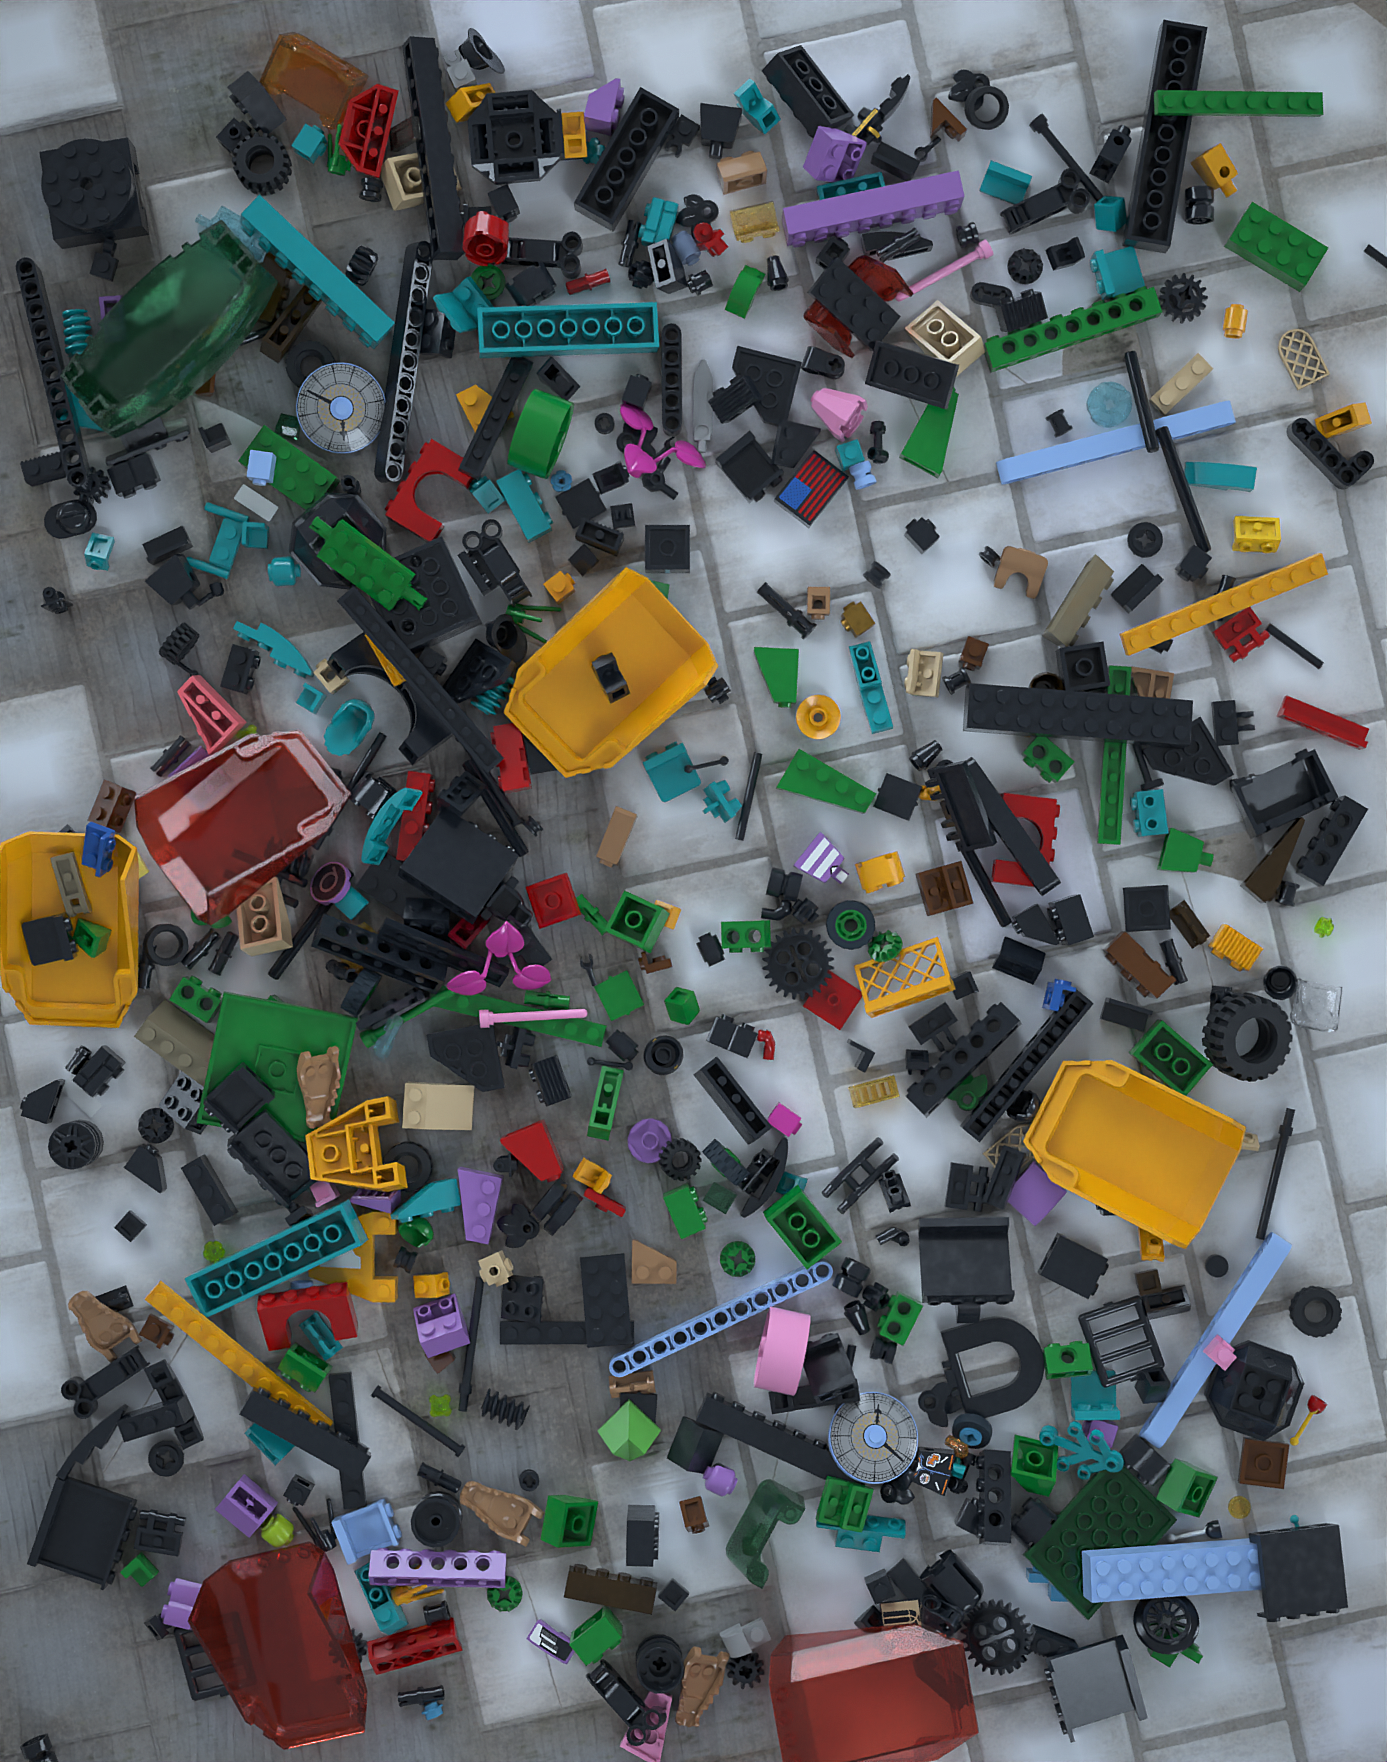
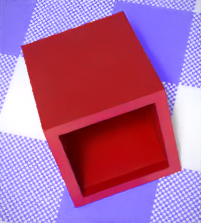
M544 1119L501 1137V1144L540 1181L547 1180L549 1183L560 1178L564 1166Z

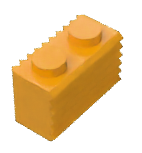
M1227 924L1220 926L1208 944V947L1212 949L1211 954L1221 960L1225 957L1231 961L1229 965L1239 972L1242 969L1249 971L1263 950L1262 947Z

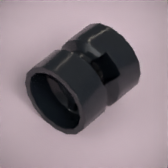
M1193 186L1185 189V204L1188 205L1185 208L1186 223L1201 225L1214 221V207L1211 205L1214 202L1213 187Z
M772 867L766 895L777 898L783 895L785 900L796 902L803 874L795 872L786 874L785 870Z
M845 1257L840 1267L842 1273H837L832 1285L838 1290L858 1298L863 1289L861 1283L862 1281H867L872 1269L850 1257Z
M48 1734L34 1737L20 1746L24 1759L29 1760V1762H58L55 1752L50 1751L52 1744Z

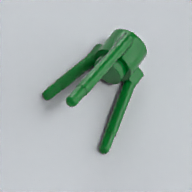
M338 124L334 154L332 134H328L327 172L345 176L346 171H351L352 164L349 160L345 161L346 156L339 154L340 147L338 144L342 125Z
M519 603L513 608L509 604L505 614L511 615L522 632L542 643H546V639L519 623L523 624L525 619L540 623L543 621L542 618L526 614L525 610L560 612L561 608L522 605Z

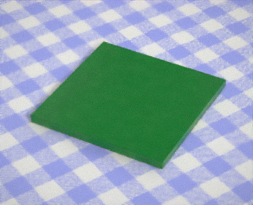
M224 991L196 1123L222 1127L220 1125L221 1121L216 1116L211 1117L204 1110V1098L238 1065L244 1062L275 1092V1098L269 1104L265 1103L242 1127L266 1109L296 1141L306 1143L305 1135L319 1127L313 1129L306 1125V1108L297 1078V1065L300 1054L308 1051L311 1057L324 1055L329 1047H338V1063L341 1074L339 1079L340 1088L336 1089L338 1097L335 1098V1105L331 1106L330 1119H335L338 1113L358 1017Z

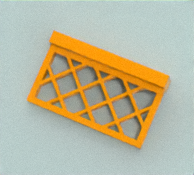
M938 937L901 949L900 953L892 959V961L896 962V965L891 974L882 970L885 962H877L873 959L854 966L865 1002L866 1014L871 1018L956 990ZM936 945L937 952L933 959L923 955L927 947ZM913 953L918 955L912 966L902 962L906 954ZM921 958L931 962L926 973L916 969ZM935 964L943 968L944 976L938 978L930 976ZM900 965L910 969L905 980L895 976ZM868 967L875 969L870 981L863 978L861 970ZM914 971L924 976L920 984L915 986L908 983ZM879 972L889 976L884 987L874 983ZM893 979L903 983L900 990L894 993L887 990ZM872 986L882 990L877 999L869 1000L868 993Z

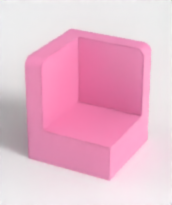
M317 1181L310 1186L317 1201L315 1203L316 1207L340 1195L334 1183Z

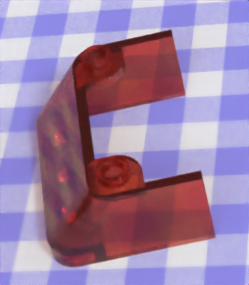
M867 255L857 257L848 266L885 302L893 300L898 292L910 297L914 294L895 268ZM815 300L804 312V319L835 350L853 358L855 354L848 347L852 340V334Z

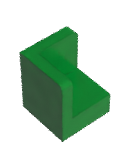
M675 987L664 1000L671 1021L689 1025L700 1012L694 991Z
M140 1552L120 1573L125 1579L131 1575L143 1587L158 1574L159 1570Z

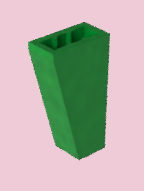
M954 387L948 409L930 404L927 405L899 457L937 479L943 470L959 396L955 392L956 389Z

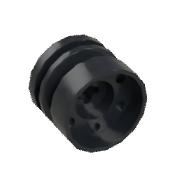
M75 1120L62 1124L53 1131L49 1138L48 1150L50 1157L55 1164L64 1169L74 1170L87 1166L97 1160L102 1153L104 1145L103 1135L95 1124L87 1120ZM75 1141L74 1145L77 1146V1149L72 1150L73 1146L70 1145V1142Z
M656 1634L645 1638L639 1644L636 1651L637 1677L640 1684L646 1690L656 1694L667 1693L674 1690L680 1684L684 1675V1664L680 1647L673 1638L664 1634ZM658 1657H662L660 1663H656Z

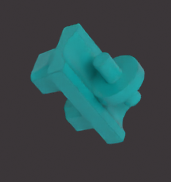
M726 780L717 783L714 781L703 789L707 795L703 799L707 805V808L702 810L704 814L711 812L714 818L720 816L723 822L726 823L736 816V813L742 808L737 798L729 802L726 800L724 794L730 791V786Z

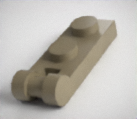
M74 852L50 858L67 916L71 918L75 917L77 913L83 912L86 914L92 912ZM78 898L80 904L74 905L72 899Z

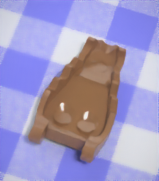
M336 1046L329 1047L324 1055L311 1057L308 1051L302 1052L298 1060L297 1078L306 1108V1125L309 1128L321 1127L331 1121V1106L335 1105L334 1100L338 1097L336 1089L340 1088L339 1079L341 1078L338 1063L339 1049Z
M89 1291L76 1293L69 1300L68 1308L78 1318L86 1340L92 1348L104 1355L110 1363L117 1359L112 1348L123 1340L130 1337L136 1345L143 1341L137 1329L127 1317L99 1302Z
M475 1481L467 1482L460 1493V1503L475 1511L476 1515L484 1523H487L492 1531L527 1547L530 1539L523 1535V1532L532 1515L539 1519L544 1515V1512L537 1505L520 1495L489 1488Z
M695 1646L689 1651L683 1663L684 1675L681 1680L679 1707L675 1716V1722L678 1725L699 1727V1719L703 1714V1710H708L709 1704L713 1703V1696L719 1694V1688L723 1685L729 1653L721 1651L717 1657L701 1654V1648Z

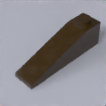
M306 285L302 287L262 339L260 352L278 364L322 302L321 299L317 301L309 294L308 291L310 289Z
M1299 817L1295 819L1240 885L1259 903L1271 902L1278 894L1276 889L1280 886L1304 825V818Z

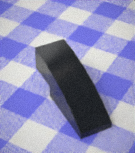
M888 231L862 234L861 244L864 257L877 255V249L892 242L894 237L897 236L899 238L905 233ZM921 237V241L906 248L904 253L894 255L888 261L930 252L933 248V242Z

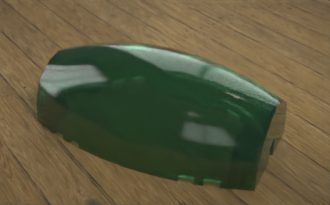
M222 219L200 232V239L192 245L188 242L184 243L181 246L183 249L181 253L175 257L170 254L137 282L98 323L101 329L94 338L90 335L86 338L84 342L88 344L81 355L78 353L74 354L60 375L73 395L80 400V405L90 419L113 438H118L136 430L165 414L192 395L214 376L250 334L277 287L279 281Z

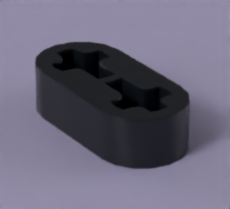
M979 282L972 287L970 297L978 305L994 308L995 305L1001 302L1000 298L993 297V295L1000 296L1001 293H1005V297L1013 296V294L1007 287ZM982 288L983 293L990 294V296L983 295L982 299H980L975 292Z

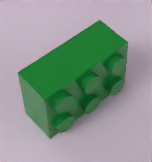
M1159 1019L1154 1022L1129 1051L1132 1057L1162 1083L1185 1096L1213 1065L1163 1020Z
M796 1185L763 1211L766 1220L807 1270L842 1243L837 1232L799 1185Z

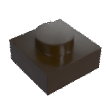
M1158 1269L1134 1273L1140 1296L1162 1292Z

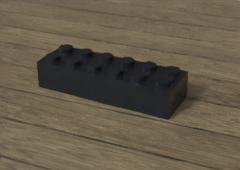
M640 87L574 201L575 211L614 232L670 135L672 128L679 119V108Z

